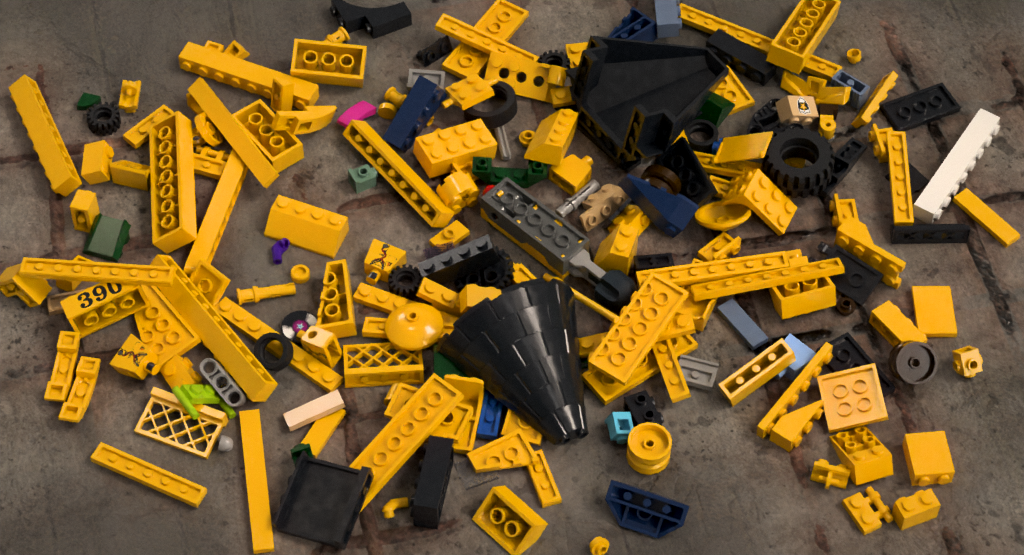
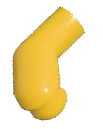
M402 497L389 500L382 507L384 518H393L395 509L409 507L408 498Z

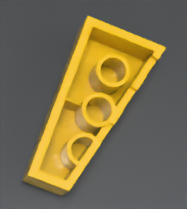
M346 259L327 262L323 280L324 286L320 297L321 303L320 308H318V319L315 326L334 333L337 339L357 335L350 272Z

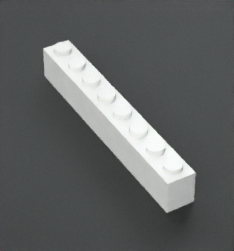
M980 108L914 203L913 217L927 224H932L935 219L939 220L943 207L947 208L951 201V195H956L960 182H965L968 176L967 172L972 171L976 164L975 160L980 159L984 153V147L990 145L992 135H997L1000 129V125H998L1000 117Z

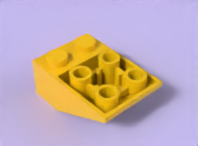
M866 426L856 427L853 430L829 436L841 463L847 465L848 470H850L849 478L856 486L893 475L892 454Z

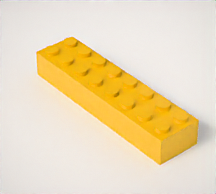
M179 111L149 125L152 244L166 254L197 239L192 121Z

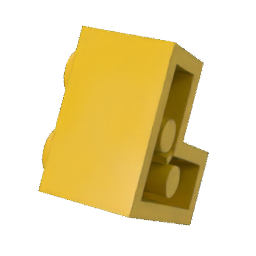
M21 263L6 268L0 275V291L6 297L17 295L31 308L40 305L52 290L46 279L20 277Z

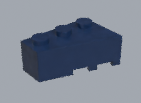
M632 7L628 16H624L622 23L615 27L608 37L653 42L658 39L657 22Z

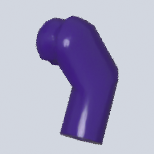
M287 238L277 241L271 248L273 263L276 265L282 263V254L290 245V241Z

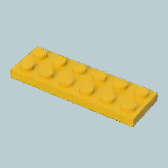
M496 0L474 27L507 42L528 18L529 11L506 0ZM460 42L442 63V69L461 79H465L475 73L480 75L487 67L490 55Z
M690 334L670 339L678 360L681 354L687 355L698 348V343ZM651 348L625 386L595 368L592 371L589 369L584 372L582 380L601 402L607 405L660 372V368Z

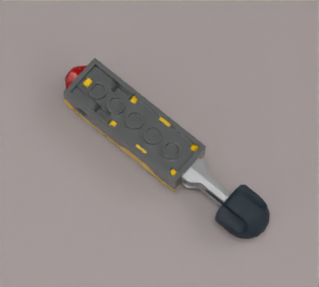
M508 177L497 185H488L484 189L483 196L481 197V217L562 280L569 274L586 279L595 286V300L607 309L620 312L624 306L629 305L632 294L637 291L635 283L620 270L605 272L592 262L589 254V238Z

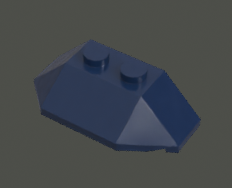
M611 480L605 498L620 526L655 538H660L682 527L690 507L674 499L615 480Z

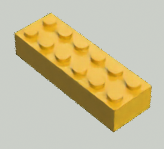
M801 0L771 43L766 61L785 68L790 72L800 74L836 19L841 1Z

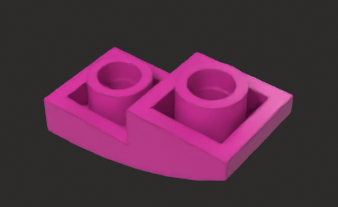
M363 100L345 111L337 119V123L346 129L351 120L363 121V119L376 114L377 107Z

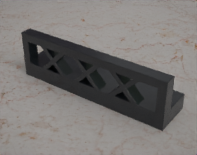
M890 224L889 230L892 244L967 243L970 225L913 224V226H894V224Z

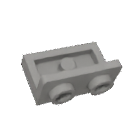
M409 69L407 91L412 89L419 75L432 81L444 90L445 71Z

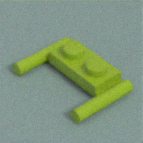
M182 384L180 388L178 386L172 388L173 394L193 420L197 419L200 414L192 404H219L230 419L236 416L235 411L224 401L211 384Z

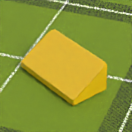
M276 76L273 77L270 107L275 112L292 111L293 82Z

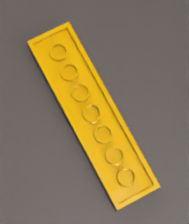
M435 373L431 375L349 466L361 470L362 466L368 467L374 475L361 511L464 398L460 391Z

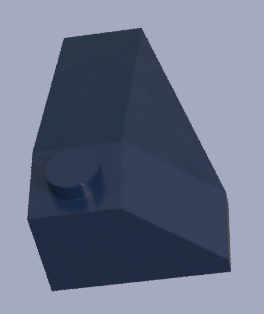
M627 174L618 183L622 190L656 227L672 238L684 230L699 208V205L681 194H677V196L666 192V188L661 187V189L652 187L650 182Z

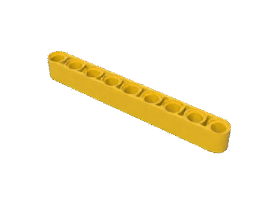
M233 148L197 234V239L194 241L185 263L183 272L188 278H190L200 259H204L211 264L249 170L248 166Z

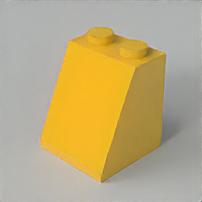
M620 223L600 243L593 262L605 272L620 270L629 277L634 263V256L637 254L639 228Z

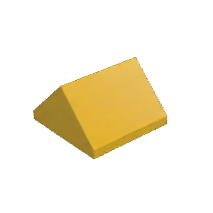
M127 160L110 163L113 183L145 191L149 190L151 186L150 166Z

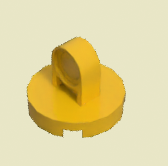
M205 112L195 116L194 122L196 127L192 129L193 137L199 136L200 138L193 140V147L202 146L206 142L213 147H217L223 142L222 133L218 129L216 130L213 125L214 123Z

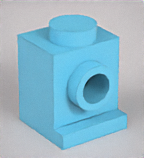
M612 412L604 420L608 426L610 440H616L617 444L627 443L629 433L634 428L631 413Z

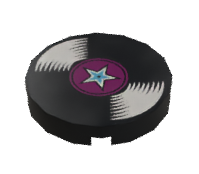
M307 311L291 312L281 323V333L294 344L303 346L301 342L296 340V335L300 330L306 332L310 326H315L317 317Z

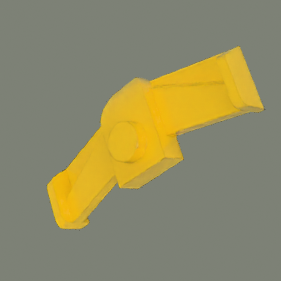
M783 70L780 88L794 96H813L816 105H845L849 100L851 87H826L827 80L814 76H808L806 82L788 70Z

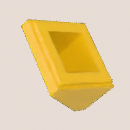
M235 40L223 52L242 60L250 55Z

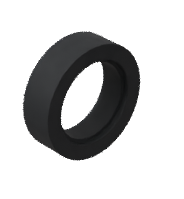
M498 80L497 84L491 86L495 94L492 97L502 98L506 100V103L501 108L489 112L477 111L473 106L463 110L465 120L470 122L481 118L487 129L507 124L517 113L518 107L514 89L509 84Z

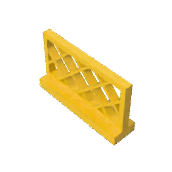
M391 342L343 345L345 388L388 386L393 383L399 384L400 382L404 384L424 383L422 350H417L411 354L407 350L394 346ZM390 349L397 350V352L394 355L388 353L387 351ZM376 350L378 353L372 356L368 352ZM356 351L358 354L352 357L347 352ZM403 354L408 358L405 361H401L398 357ZM382 355L388 358L384 363L378 360ZM363 356L369 359L364 364L358 361ZM412 360L418 363L416 365H408ZM392 362H395L396 364H398V366H388V365L391 364ZM372 363H375V364L378 365L379 367H369V366H370ZM353 364H355V365H357L359 368H349V367L352 366Z
M153 387L150 393L151 398L134 432L198 457L208 459L223 427H226L229 421L226 413L203 404H192L200 414L197 418L199 425L188 429L186 420L192 417L173 393ZM154 403L162 406V412L152 415L151 409ZM174 411L179 412L181 418L170 422L168 414ZM165 415L168 423L157 427L154 419ZM153 422L154 429L149 431L142 430L144 423ZM184 422L186 430L175 434L172 426ZM211 424L217 426L215 432L206 435L203 427ZM170 427L173 435L166 438L161 437L159 431ZM202 429L204 436L193 440L190 433ZM186 434L189 435L191 442L183 445L178 443V437ZM206 440L208 446L205 452L197 450L195 444Z

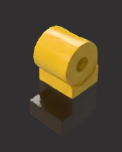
M837 104L819 105L818 133L827 140L834 137L836 128L834 120H836L838 113Z

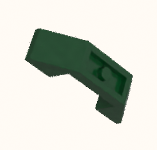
M473 157L472 174L488 185H497L508 177L521 188H529L547 178V163L529 160L528 169L492 167V158Z

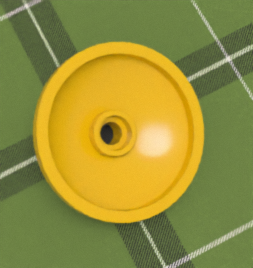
M721 201L708 203L695 212V220L698 224L716 231H728L736 228L751 216V209L739 203L723 206L720 203Z
M425 303L404 304L392 311L385 323V332L388 340L394 346L408 351H417L430 347L438 341L444 329L443 318L440 312Z

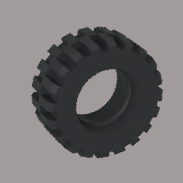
M794 127L791 130L787 128L783 132L779 131L774 134V137L772 136L763 158L762 172L786 196L789 195L792 196L791 198L796 199L797 197L808 198V195L814 196L818 194V191L822 192L829 185L833 175L835 153L832 145L828 143L824 136L821 137L820 133L812 132L808 128L800 129V127ZM803 158L813 165L806 168H795L786 164L784 160Z

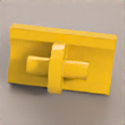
M123 80L119 109H124L126 113H135L136 109H138L141 91L140 80L135 82Z
M819 459L814 462L810 480L826 484L825 489L828 490L830 485L846 489L850 470H848L847 465L839 464L833 466L829 465L827 460Z

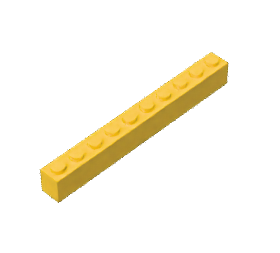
M157 254L150 265L175 267L176 269L172 287L157 286L160 292L203 341V345L210 349L214 354V358L224 366V370L234 378L237 386L244 390L247 398L253 402H266L278 383L172 257Z

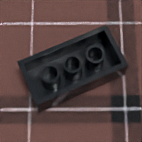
M430 435L428 443L425 442L423 446L424 458L420 460L418 469L420 475L415 479L414 489L416 491L415 495L412 494L410 500V517H413L414 526L438 530L454 462V439Z

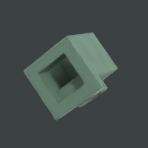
M365 164L353 170L351 168L348 169V181L356 194L377 186L376 178L378 174L374 167L370 168L368 164Z

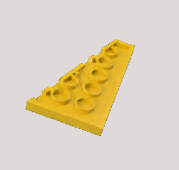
M141 285L151 306L134 313L135 321L142 342L157 355L158 361L156 364L161 369L175 355L182 356L202 341L156 286Z

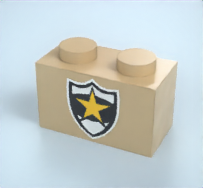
M787 95L775 102L781 123L809 125L813 122L812 120L819 117L813 96Z

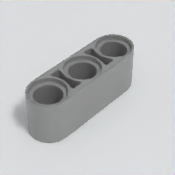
M211 358L204 359L200 363V371L219 395L232 407L239 408L243 406L246 401L245 394L216 360ZM209 363H214V371L207 373L206 366ZM222 378L227 379V385L224 388L218 386V382ZM234 393H238L240 399L237 403L233 404L231 396Z

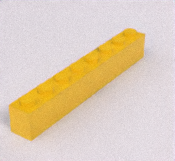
M191 42L186 44L178 56L180 68L185 71L199 74L202 77H207L271 99L273 77L276 76L294 83L292 106L303 110L305 106H314L319 98V86L317 84Z
M24 74L8 87L11 92L10 97L15 102L16 110L23 119L22 124L27 128V135L34 144L33 149L39 155V162L44 167V173L51 182V189L56 194L60 193L67 197L82 184L81 179L36 81Z
M351 120L342 135L431 227L446 228L455 213L444 204L441 198L366 121Z

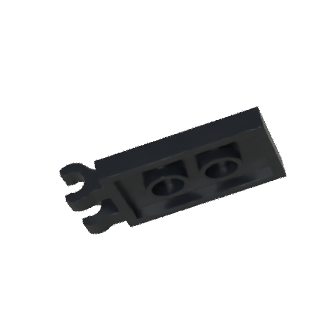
M821 241L817 248L818 252L827 256L824 260L840 258L845 269L843 274L828 276L836 286V291L852 299L862 307L882 280L884 274L837 244L831 248ZM812 257L808 259L809 263L817 261Z

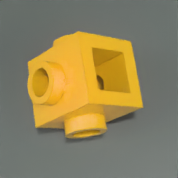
M966 346L952 351L954 359L952 364L957 374L969 378L983 371V360L978 348Z

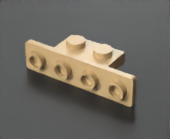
M606 184L582 202L583 208L587 210L579 216L584 231H590L613 215L630 198L621 187Z

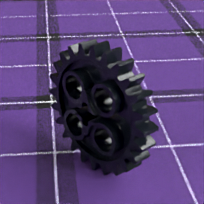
M496 246L500 262L485 267V270L481 269L455 280L454 284L458 292L460 293L466 285L473 283L484 287L483 276L486 284L485 287H495L502 290L506 288L505 285H512L510 279H514L513 272H515L509 254H506L504 249L499 250L498 246Z

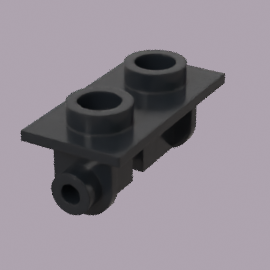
M449 36L440 37L438 41L429 47L417 52L416 58L419 61H423L425 68L453 51Z

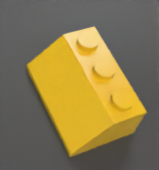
M828 276L769 288L775 310L782 320L836 305V286Z
M505 485L492 487L472 518L476 524L511 555H521L539 539L548 525L545 520Z

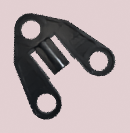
M775 98L771 99L753 115L747 129V135L773 131L772 136L774 137V134L779 131L783 132L784 129L790 128L791 130L794 127L804 129L801 124L793 123L780 128L779 123L776 122L780 119L778 111L772 109V107L776 106L775 102L780 100Z

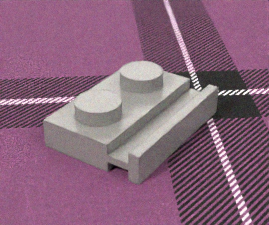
M681 354L679 365L686 384L712 391L719 364Z

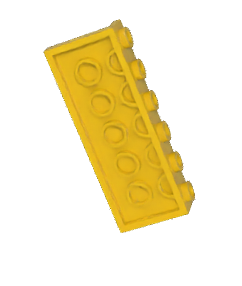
M653 271L649 277H644L639 291H635L632 294L629 305L624 306L620 311V321L618 323H611L609 333L601 337L598 343L599 347L596 351H592L587 358L588 369L592 371L595 368L624 386L689 296L688 291Z

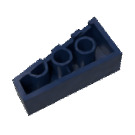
M419 75L382 139L406 153L448 94L437 84Z

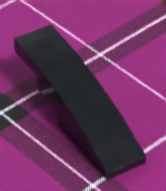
M852 137L835 153L831 181L822 192L818 191V195L826 198L838 186L865 152L867 145Z

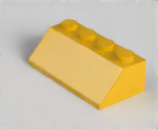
M560 109L541 120L524 155V159L560 166L576 133L579 113L571 109Z
M278 195L270 209L264 236L277 241L287 238L290 241V245L334 259L349 231L348 217Z

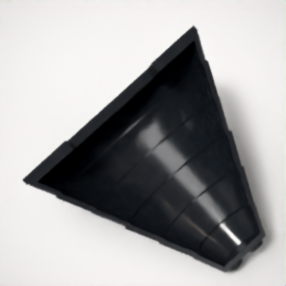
M543 278L502 289L501 295L491 300L487 297L465 312L453 323L454 330L451 334L445 333L436 348L438 353L443 354L455 363V366L470 378L475 377L483 380L484 388L495 395V399L513 411L516 416L538 431L552 444H566L573 439H582L589 434L586 408L584 406V387L582 384L575 296L570 286L564 281L553 278L551 281L545 282Z

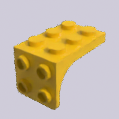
M759 168L752 171L748 170L740 176H734L730 180V186L723 193V199L720 202L723 206L739 203L749 207L778 236L785 233L798 208Z
M447 374L444 376V380L464 395V398L459 403L474 407V412L459 443H454V453L467 454L474 449L484 400V381L475 377L467 378L456 374ZM447 416L443 421L451 422L453 418Z

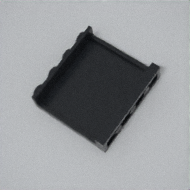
M302 451L300 457L296 459L293 475H290L286 492L280 498L279 509L273 515V526L277 532L345 550L374 478L371 469L362 466L361 470L327 462L308 457L307 453Z

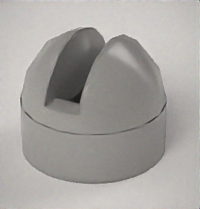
M222 435L218 451L228 452L233 448V440L228 436Z

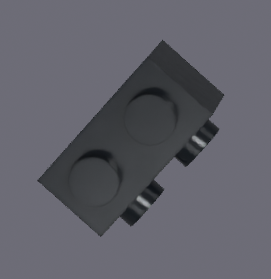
M646 390L624 397L623 409L625 412L631 413L633 427L646 422L657 423L662 426V423H664L661 412H657L654 398L649 396Z

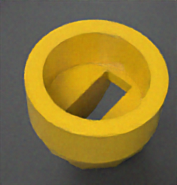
M859 49L848 50V61L851 64L860 62L861 51Z

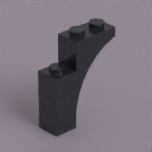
M331 0L330 12L333 17L337 18L339 27H343L348 34L365 28V31L370 33L372 38L375 39L412 25L411 12L404 1L387 7L365 8L349 4L343 0Z

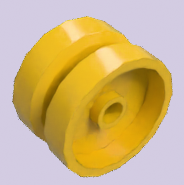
M646 422L635 426L628 436L626 458L633 470L641 474L652 475L661 472L667 467L670 460L672 438L666 428L657 423Z

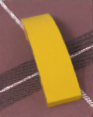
M60 331L56 347L58 352L51 380L47 384L44 400L65 402L76 368L80 332Z
M81 356L76 369V379L67 402L63 403L58 417L59 420L80 422L90 403L101 359Z

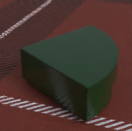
M83 92L77 104V110H87V108L92 107L94 104L98 105V102H101V96Z

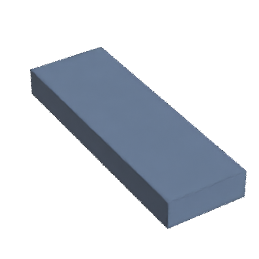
M733 298L717 307V312L752 351L768 342V337Z

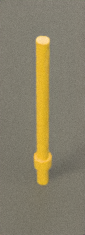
M548 273L543 275V279L547 282L553 278L563 281L559 277H553ZM571 288L576 300L614 323L620 321L619 316Z

